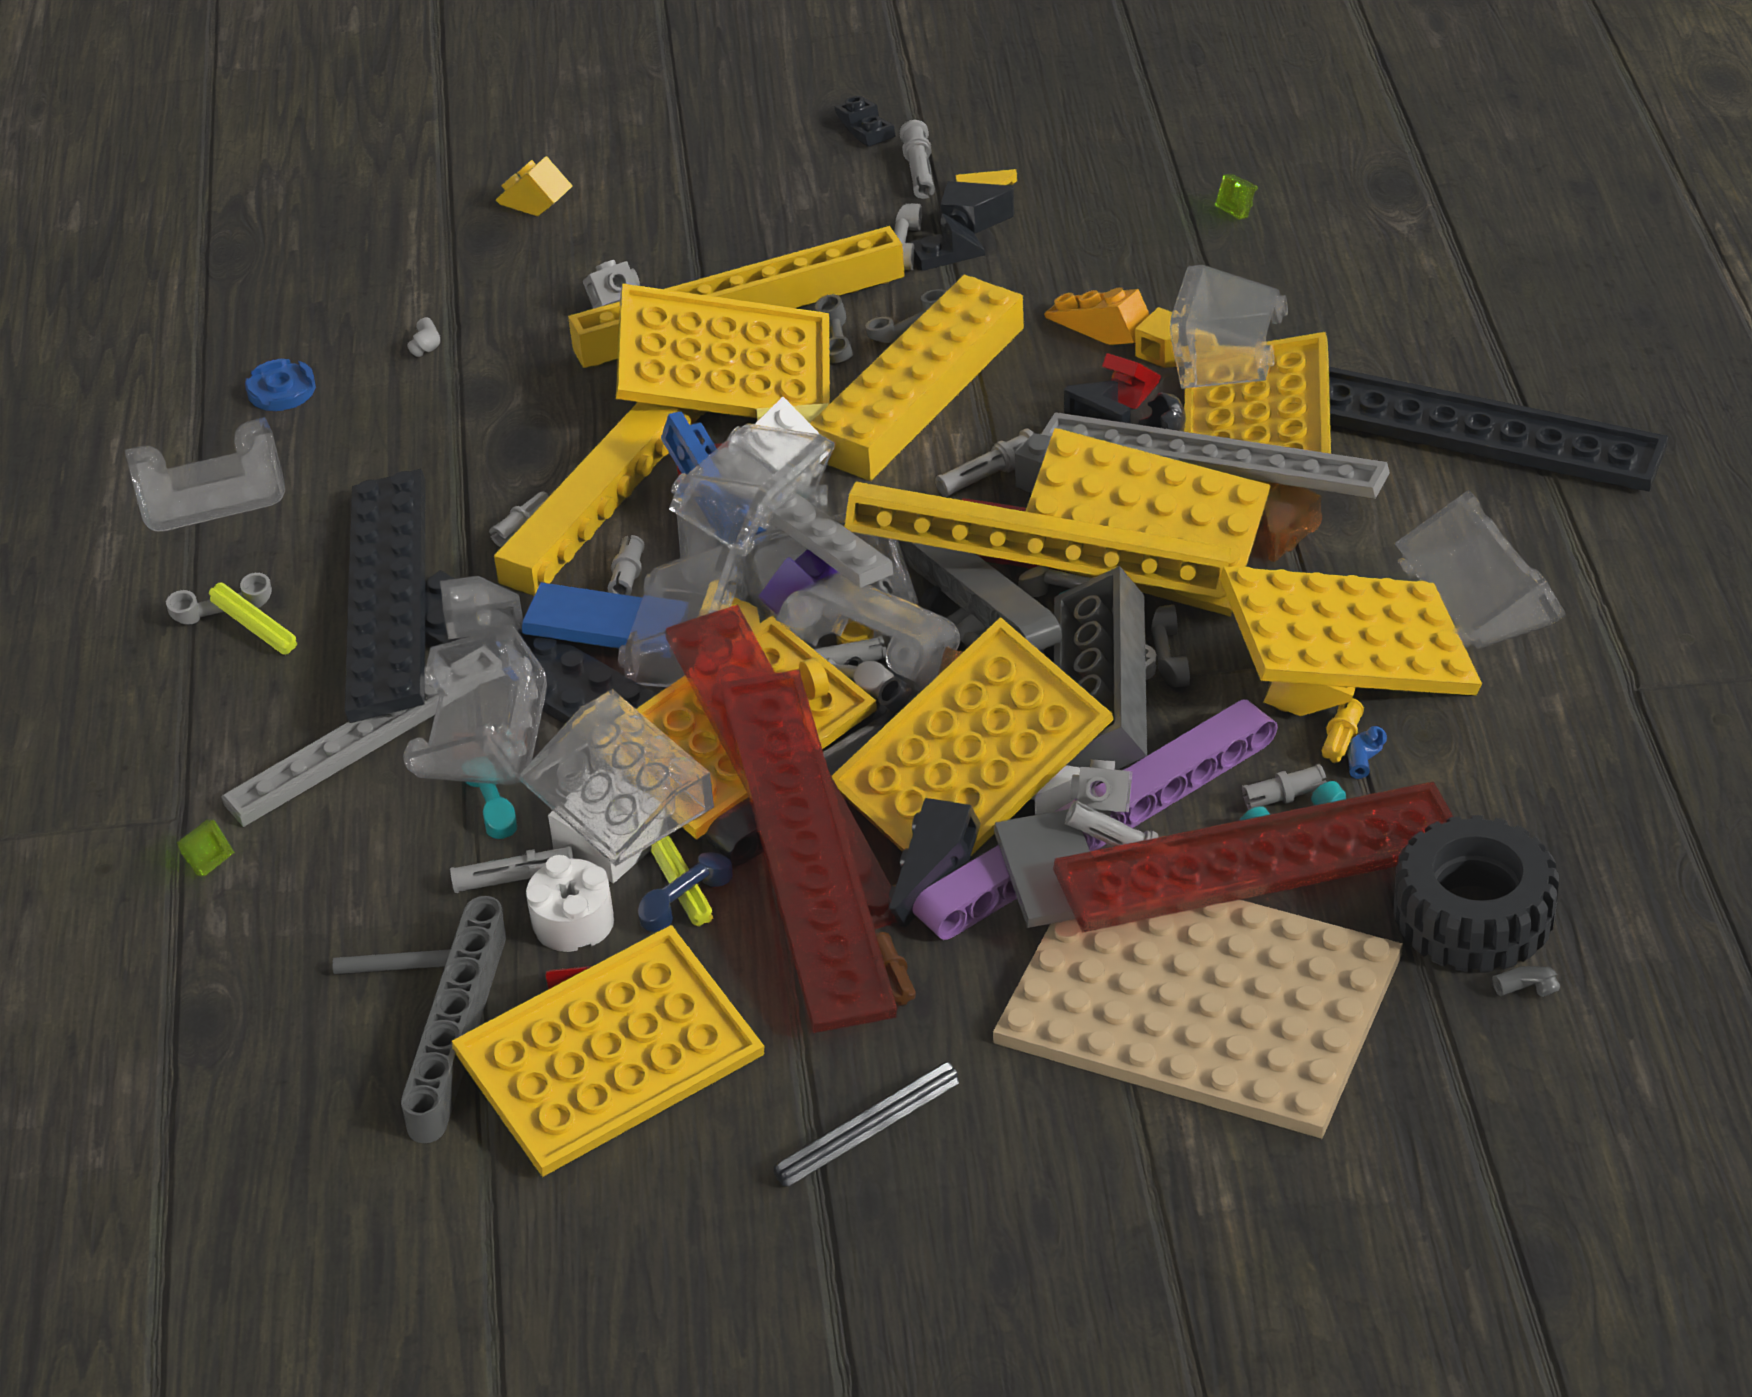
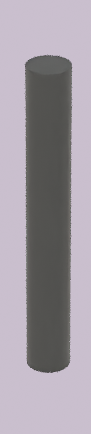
M451 949L333 958L334 974L443 967L446 966Z

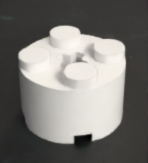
M555 855L549 858L546 865L539 869L530 879L526 890L528 908L533 930L543 945L557 951H577L578 947L588 944L593 946L601 942L610 933L614 924L613 906L607 873L604 868L586 860L569 859L565 855Z

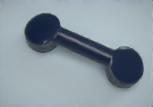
M708 852L700 854L698 856L699 863L663 889H654L642 898L638 908L640 925L645 930L657 932L670 926L673 920L670 903L700 881L711 887L727 884L733 877L731 861L718 853Z

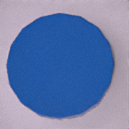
M290 359L267 361L257 366L251 372L252 376L245 381L248 400L255 407L266 411H282L295 408L305 403L314 393L316 384L313 371L306 363L298 361L299 365L290 363Z

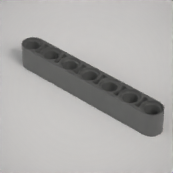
M894 539L898 554L906 564L931 584L939 586L941 592L969 614H973L985 627L989 628L1001 617L1039 651L1061 642V627L1051 611L978 555Z
M479 896L469 901L464 908L401 1099L407 1133L412 1140L418 1143H431L443 1136L447 1128L465 1071V1067L452 1048V1040L479 1026L506 941V929L501 904L494 897Z

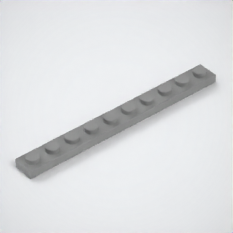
M1056 412L1041 434L1052 436L1054 428L1152 454L1179 458V461L1246 479L1376 499L1390 473L1388 463L1383 461Z

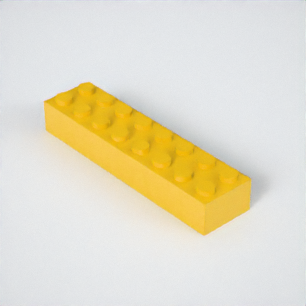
M963 275L810 423L834 448L821 462L872 481L1024 329L1023 295L984 282L975 277Z

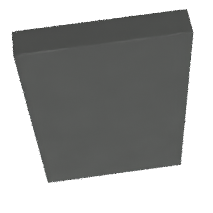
M1069 809L1000 821L994 824V833L1027 928L1105 914L1109 911V902L1083 831L1065 824V818Z

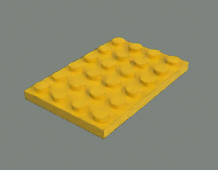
M622 284L620 292L616 399L757 418V408L773 407L782 397L792 406L830 404L829 313Z
M1326 332L1186 355L1184 405L1186 423L1184 432L1331 454L1329 360ZM1253 480L1271 485L1270 489H1279L1285 486H1290L1278 483Z
M1054 428L1025 512L1231 548L1228 567L1241 568L1247 566L1271 485ZM1058 569L1084 577H1097L1096 575ZM1134 582L1142 593L1231 617L1232 609L1225 591L1223 592V597L1219 598Z
M1223 567L1219 579L1261 681L1477 696L1482 682L1434 583L1393 580L1391 578H1365L1355 575H1328L1319 572H1290L1281 569L1264 570L1250 567Z
M771 615L593 738L592 743L593 750L638 789L661 801L664 812L697 840L707 833L709 826L720 815L799 767L877 711L876 700ZM816 658L822 663L826 671L829 690L826 696L811 700L806 695L801 684L799 663Z
M1000 617L842 765L828 781L841 796L902 852L905 848H909L913 836V818L917 812L921 811L925 798L971 805L981 823L971 853L972 856L995 834V822L1009 820L1114 719L1112 713Z
M672 925L452 1040V1048L456 1052V1056L542 1177L764 1055L763 1043Z

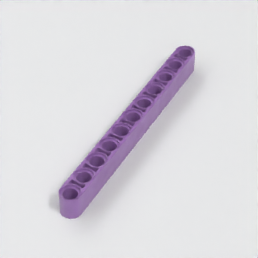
M1248 700L1238 701L1126 768L1124 771H1133L1129 812L1111 811V818L1134 828L1264 749L1274 739L1278 728L1277 723ZM1104 783L1095 787V793L1099 797L1106 793V785ZM1074 799L1073 801L1069 802L1068 804L1064 805L1056 811L1069 809L1073 802L1077 799ZM1083 832L1090 853L1107 844ZM999 845L927 887L916 898L913 904V914L941 939L947 940L958 935L1017 899Z

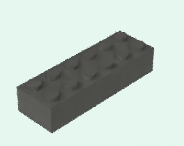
M1118 566L1054 597V616L1062 632L1061 642L1054 644V664L1112 713L1114 719L1067 764L1068 766L1090 767L1091 759L1115 761V770L1147 756L1144 594L1124 570Z

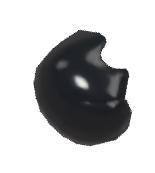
M1158 393L1154 400L1147 402V405L1152 408V413L1149 417L1140 419L1138 425L1184 431L1186 414L1178 397L1170 393Z

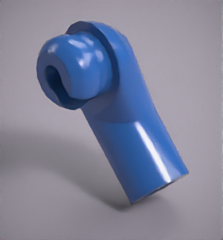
M1372 726L1367 731L1358 734L1350 740L1347 756L1350 775L1353 778L1362 779L1369 775L1368 760L1378 754L1387 741V735L1382 728Z

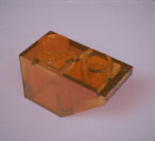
M1278 484L1269 491L1262 515V527L1269 560L1276 562L1286 552L1292 551L1297 543L1309 533H1313L1318 529L1322 521L1321 495L1307 488Z

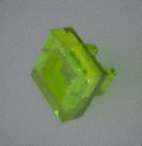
M1234 174L1223 175L1215 206L1238 219L1248 218L1258 186Z
M205 820L177 842L181 854L186 862L190 863L197 876H206L235 853L215 820Z

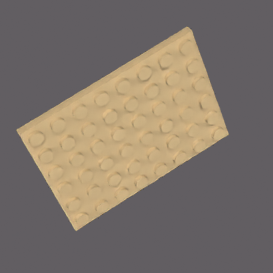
M1093 860L1109 902L1108 913L1050 924L993 1031V1043L1322 1139L1402 956L1403 943Z

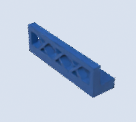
M681 411L668 414L661 440L725 547L763 538L766 529L755 510L729 491L712 463L711 459L718 457L720 453L702 423L689 425ZM746 521L751 528L744 529Z

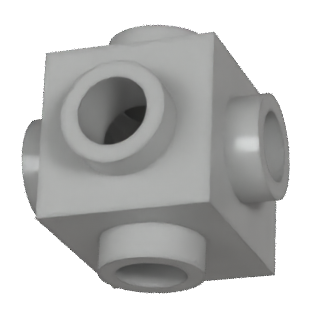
M615 260L604 262L596 266L597 272L589 274L582 281L593 309L619 302L622 284L640 286L636 271L633 268L630 269L627 261L616 264Z
M1091 759L1090 767H1080L1079 775H1072L1070 798L1077 799V801L1109 817H1111V811L1129 812L1133 771L1115 770V761ZM1102 781L1106 785V793L1099 797L1095 793V786Z

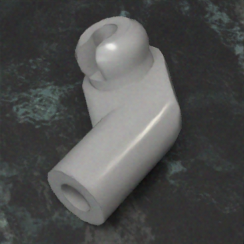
M427 317L417 322L418 332L413 335L414 339L410 340L407 344L409 351L415 357H421L425 351L431 352L435 350L440 344V335L433 321Z

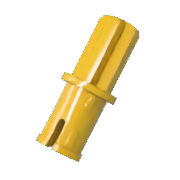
M1352 698L1348 704L1339 705L1336 716L1328 722L1326 727L1328 736L1321 752L1323 757L1330 758L1332 763H1337L1341 760L1342 756L1346 753L1350 740L1358 735L1357 724L1364 712V707L1358 700Z

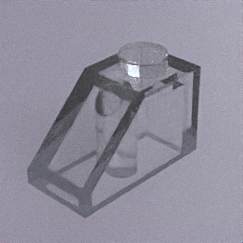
M480 576L440 581L443 611L449 639L522 629L523 616L518 594Z

